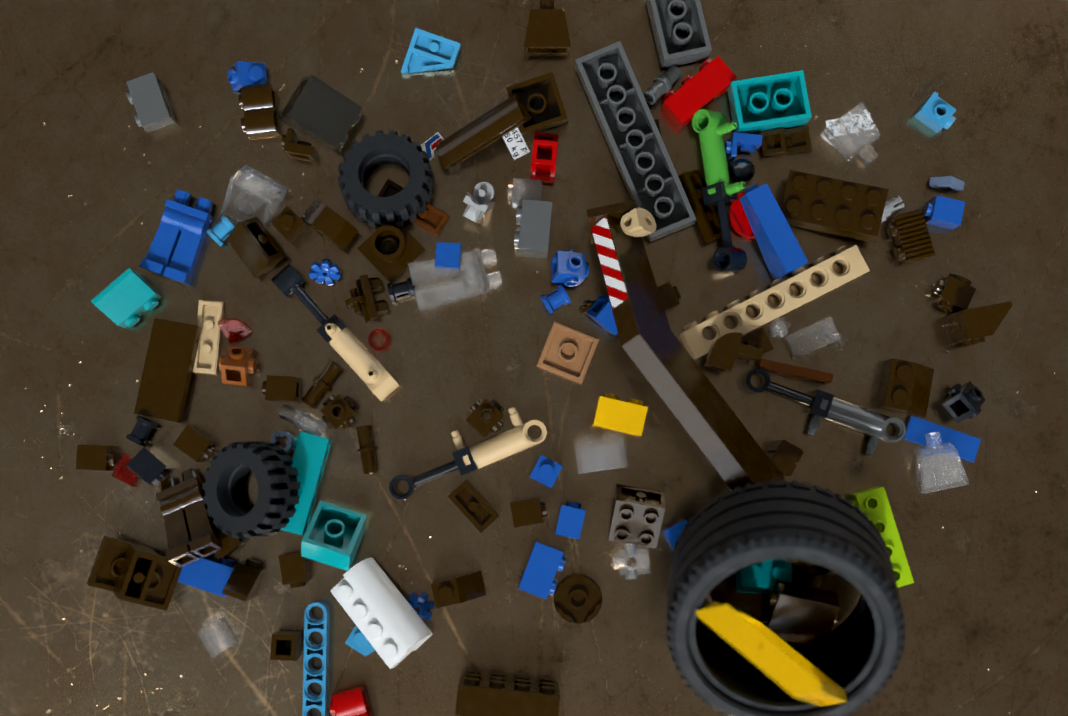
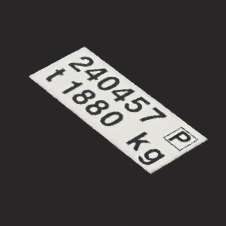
M518 128L503 136L514 160L530 152Z

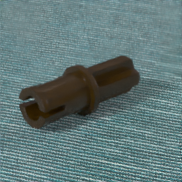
M371 425L356 427L359 442L357 452H360L363 473L366 475L377 473L378 467L375 455L377 446H374Z

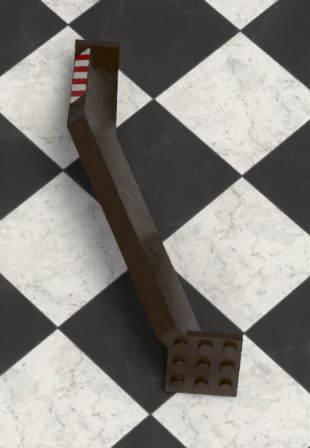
M630 200L588 209L589 240L591 244H595L622 348L732 491L738 486L742 488L745 487V484L750 483L754 485L758 481L768 483V480H774V482L785 480L671 331L642 237L626 235L620 226L623 215L637 208L636 201ZM785 559L786 562L792 563V581L807 582L812 580L814 576L823 575L824 577H830L837 574L834 570L813 562Z

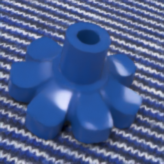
M323 259L321 264L313 262L312 270L309 271L311 279H315V282L319 284L325 281L328 286L334 285V280H339L341 276L339 266L336 263L331 264L329 259Z
M416 593L410 594V602L408 601L411 607L421 619L430 620L432 614L429 610L434 609V603L432 601L427 602L428 595L422 593L418 598Z

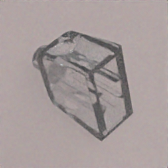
M863 102L859 103L820 134L824 140L848 161L860 154L868 165L879 156L871 144L880 137V133Z
M940 432L926 434L927 447L916 450L917 489L922 494L969 485L968 477L955 446L951 443L942 444Z

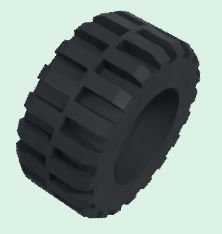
M383 130L375 131L376 135L370 137L369 134L362 136L363 140L358 143L355 140L350 145L352 149L350 152L345 151L342 156L344 163H340L338 168L340 174L338 184L352 214L355 213L358 220L361 222L367 221L369 226L377 228L378 224L382 226L396 224L397 228L404 226L403 222L407 220L411 223L417 219L416 214L418 212L423 214L427 209L426 202H431L432 190L434 189L431 164L426 152L422 151L421 145L417 141L412 142L410 136L402 134L399 137L397 131L391 130L389 134H384ZM397 164L408 171V183L395 195L378 197L365 190L364 182L367 175L379 165Z
M262 441L234 442L219 450L218 456H214L209 464L211 466L206 469L204 475L206 476V482H203L202 490H205L203 501L204 504H207L208 509L206 511L208 516L214 519L212 522L218 529L222 528L221 531L226 535L240 539L273 535L289 523L290 520L288 518L294 516L296 512L295 504H298L300 496H298V489H301L300 482H297L299 474L297 468L292 466L294 462L289 455H285L286 452L281 447L275 446L274 443ZM251 470L258 484V496L253 508L250 507L245 495V483Z

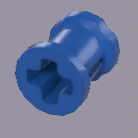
M561 284L557 285V289L552 292L540 295L549 314H552L553 310L561 305L571 303L568 294Z

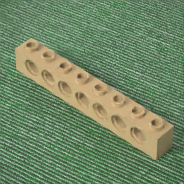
M844 245L834 251L835 256L827 259L826 255L812 262L813 267L806 270L803 266L791 272L793 277L785 281L781 277L771 282L770 289L763 292L759 288L748 294L750 299L742 303L740 299H737L726 305L728 310L722 313L716 310L705 316L706 321L700 324L694 321L684 326V332L680 334V337L688 353L695 360L707 354L711 345L721 336L732 332H739L745 335L869 272L870 270L857 245L851 248L848 245ZM833 263H839L842 266L841 274L833 271ZM812 273L820 276V285H815L811 281ZM790 284H795L799 287L800 293L798 296L790 293ZM769 295L777 297V307H772L768 304L767 298ZM747 306H753L757 310L755 318L747 316ZM725 317H732L735 320L734 329H729L724 325ZM708 327L713 330L714 337L712 340H707L703 337V328Z

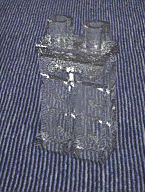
M479 247L472 249L473 251L463 252L461 254L460 269L436 268L435 259L408 263L419 310L424 312L483 293L484 295L489 294L491 289L503 285L500 271L490 274L486 273L485 266L497 263L494 249L481 251Z

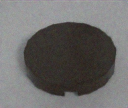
M572 574L566 576L558 583L554 591L553 602L557 613L562 619L570 623L581 624L589 622L597 616L602 607V593L594 579L584 574Z

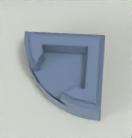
M953 176L930 177L929 186L935 189L950 187L951 191L964 190V181Z

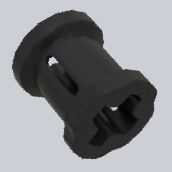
M411 277L407 278V281L397 284L387 283L389 296L393 304L405 298H417Z
M137 415V422L132 432L127 434L126 438L146 447L148 444L146 441L152 429L157 427V424Z

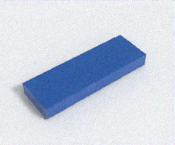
M912 415L908 417L905 426L906 434L902 439L968 462L975 461L981 439Z

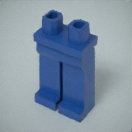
M177 189L173 199L166 200V209L163 212L161 223L146 258L142 259L139 267L191 285L207 236L206 231L209 229V224H212L214 217L210 215L213 202L199 197L194 209L188 206L192 195Z

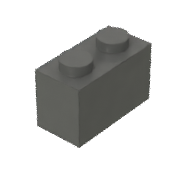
M154 72L126 82L129 89L126 91V95L130 104L135 106L136 113H134V118L139 127L142 126L149 133L176 123L161 79Z

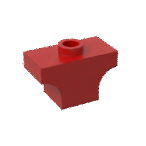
M535 132L531 160V182L554 184L559 134Z

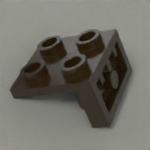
M617 484L615 507L608 540L657 548L666 509V492Z

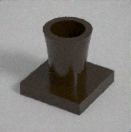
M396 224L391 226L381 225L357 248L390 283L395 282L426 252V249L404 227L397 228ZM394 243V247L391 250L386 249L387 245Z

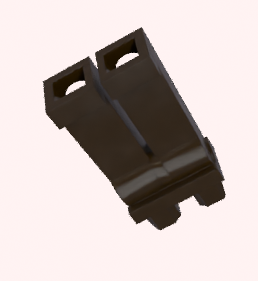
M192 468L183 471L182 483L177 484V480L174 478L162 480L160 482L161 492L156 493V498L160 502V509L164 517L169 548V551L166 552L167 561L179 568L199 560L200 556L204 558L223 550L218 528L212 522L214 519L208 516L206 511L208 507L203 501L205 496V490H202L203 481L200 479L198 472Z

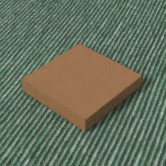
M554 321L536 367L582 385L599 338Z

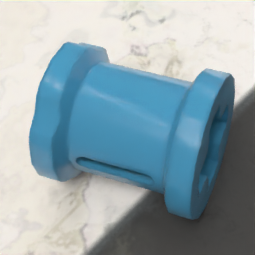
M223 214L221 220L206 232L219 246H222L224 244L223 241L226 240L236 226Z

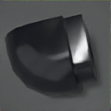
M738 159L728 163L729 176L732 183L744 181L747 184L753 179L755 168L751 161Z

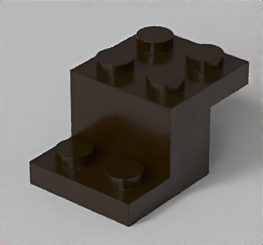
M104 536L87 585L112 591L119 600L167 611L182 567L179 568L167 561V557L158 555L153 548Z

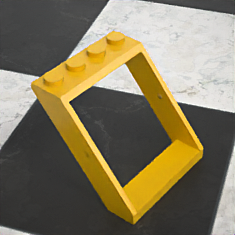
M719 602L705 604L704 609L696 610L697 616L793 697L819 706L847 702L844 689L758 619L728 604L721 605Z

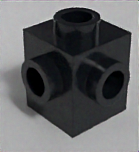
M969 381L964 385L958 383L948 391L950 395L942 405L954 420L960 423L966 418L972 419L982 411L980 407L986 399L983 397L982 391Z

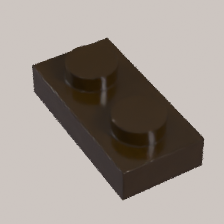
M467 480L448 496L480 533L499 517Z

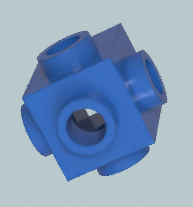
M576 250L557 251L551 259V283H561L568 287L580 285L589 274V263L586 262V253H579Z

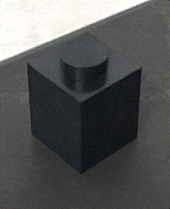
M145 447L126 465V468L147 487L152 483L157 485L166 476L163 471L167 466Z

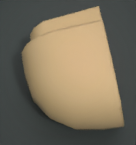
M635 208L621 218L620 226L626 235L643 237L656 231L654 217L643 208Z

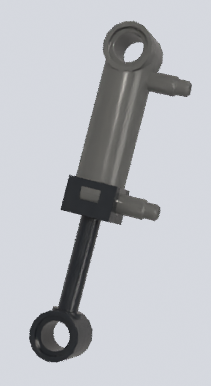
M752 369L743 376V387L749 393L757 394L768 390L808 405L805 413L812 416L807 431L809 435H815L821 419H826L870 435L865 452L867 456H873L879 440L883 442H897L906 434L905 424L899 418L883 415L834 397L833 394L819 389L813 390L811 396L771 382L769 374L764 369ZM752 375H758L761 378L762 384L759 388L751 384ZM889 423L895 428V433L891 437L886 433V426Z

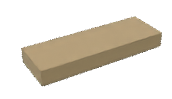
M199 300L196 325L201 326L202 329L192 373L218 375L225 302Z

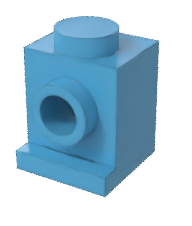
M934 91L925 100L914 117L935 133H938L943 128L947 130L956 119L953 114L957 109L941 99L938 93Z

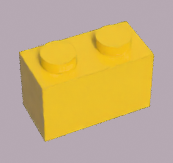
M605 393L604 397H598L592 426L642 436L648 407L642 406L643 401L629 398L628 402L619 400L618 395Z

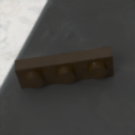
M699 170L679 175L678 177L705 242L708 243L721 239L718 213L714 205H704L702 188L706 186Z

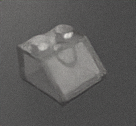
M244 165L230 177L220 214H224L237 224L257 216L268 230L271 225L270 222L276 217L282 207L287 188L250 166Z

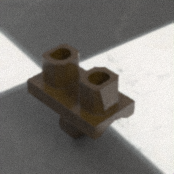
M368 275L359 276L360 279L355 281L357 288L350 289L351 298L345 300L346 306H353L355 313L363 311L365 323L386 314L388 307L385 299L373 300L372 293L382 291L381 279L368 278Z

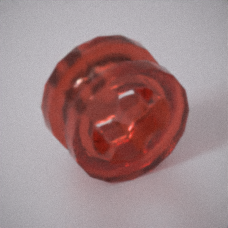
M375 329L369 334L368 343L375 351L382 352L390 347L391 337L385 330ZM378 334H382V337L386 339L385 344L381 343L383 345L381 347H378L377 343L373 342L374 337L378 338Z

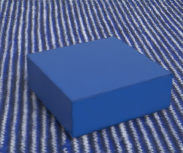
M437 242L435 267L460 269L462 244Z

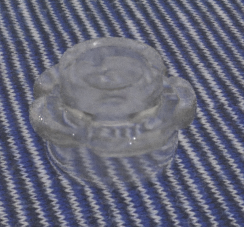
M784 317L774 320L767 326L769 336L776 337L777 339L784 337L789 333L788 328L791 326V323H787Z

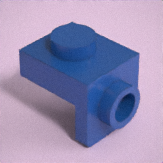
M237 61L228 71V82L231 84L232 91H238L242 87L267 84L266 63Z

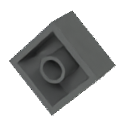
M523 199L522 206H517L516 225H520V231L515 230L514 249H518L519 256L548 258L552 202Z

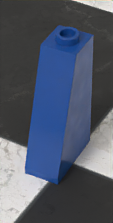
M758 183L744 190L746 194L739 200L773 281L807 264L808 260L768 184L766 183L759 187Z

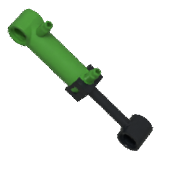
M699 109L693 115L692 126L699 134L706 187L702 188L704 205L717 206L723 247L718 248L714 252L713 265L718 271L740 272L746 266L747 255L743 249L735 248L732 244L726 204L738 200L737 192L745 189L746 183L744 181L730 182L723 134L736 129L737 123L734 121L726 123L725 115L720 111Z

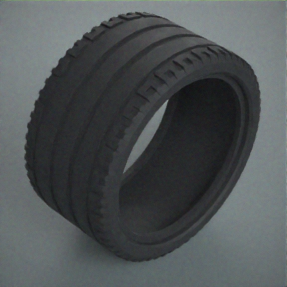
M768 480V483L758 481L754 485L749 483L745 484V487L742 488L738 486L732 492L726 491L723 496L715 497L713 502H707L704 509L700 508L696 515L690 518L689 524L684 526L683 531L678 536V541H676L672 552L668 573L666 627L669 651L683 682L687 683L690 691L694 690L697 698L703 699L704 704L711 705L714 711H720L723 716H851L853 711L858 712L862 709L861 706L871 703L870 699L876 698L879 695V691H883L886 688V682L891 681L892 673L896 672L897 664H900L901 654H903L905 623L902 604L886 544L872 520H869L868 516L857 505L853 506L850 500L843 499L842 495L838 493L833 494L830 489H821L819 485L810 486L807 482L801 484L795 480H792V482ZM773 559L809 561L825 566L844 576L861 592L859 601L851 614L831 631L824 649L804 644H793L792 647L844 689L847 702L819 706L793 697L759 667L748 670L736 648L697 616L696 610L704 609V599L722 579L742 567L761 561Z

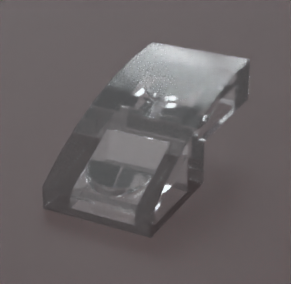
M829 317L787 335L786 339L794 357L798 358L840 340L841 337L832 317Z

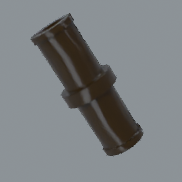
M332 360L328 361L329 363L318 377H314L312 380L314 382L301 399L312 408H315V405L326 391L329 392L331 383L340 370L343 369Z

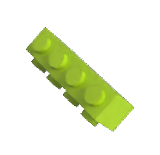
M876 486L850 494L852 505H857L879 530L889 551L897 587L914 583L884 486Z

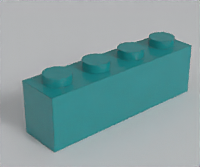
M300 431L299 436H295L292 444V449L295 450L292 466L297 468L299 474L297 482H300L301 489H298L300 499L299 503L295 504L296 512L294 516L288 518L290 520L289 523L280 530L298 535L305 534L311 519L333 439Z

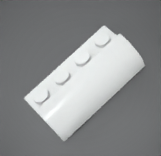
M373 557L367 558L349 569V571L343 574L344 578L330 590L390 669L395 668L408 654L417 650L433 635Z

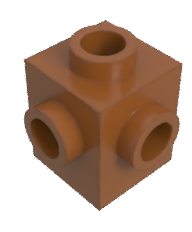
M227 346L225 354L221 355L219 359V370H221L223 384L247 386L250 375L255 373L257 365L256 359H253L252 348Z

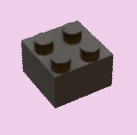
M553 72L506 87L509 98L516 93L519 94L532 118L519 126L523 137L569 122Z

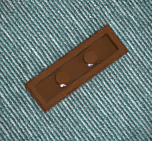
M387 179L377 196L389 197L395 195L403 187ZM426 202L427 209L423 214L418 212L416 214L417 219L413 223L438 237L449 220L450 215Z
M761 359L756 362L755 369H764L769 373L825 385L832 382L834 375L767 359Z

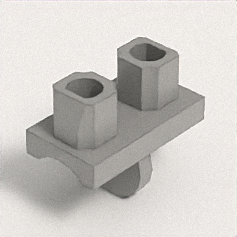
M486 181L476 184L472 193L465 196L463 202L468 205L463 214L464 217L477 222L478 219H482L484 213L493 209L495 202L491 200L494 198L495 189L492 184Z

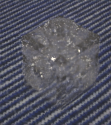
M637 543L622 544V548L617 549V555H613L614 570H618V574L620 576L624 575L626 580L639 579V574H650L648 548L637 547ZM633 557L634 563L632 565H628V559Z

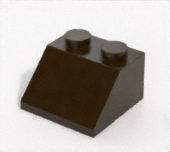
M1008 301L976 307L947 315L952 344L961 343L962 347L985 342L984 337L995 333L1011 309L1012 302Z
M892 358L885 360L877 408L926 417L934 369L919 363Z

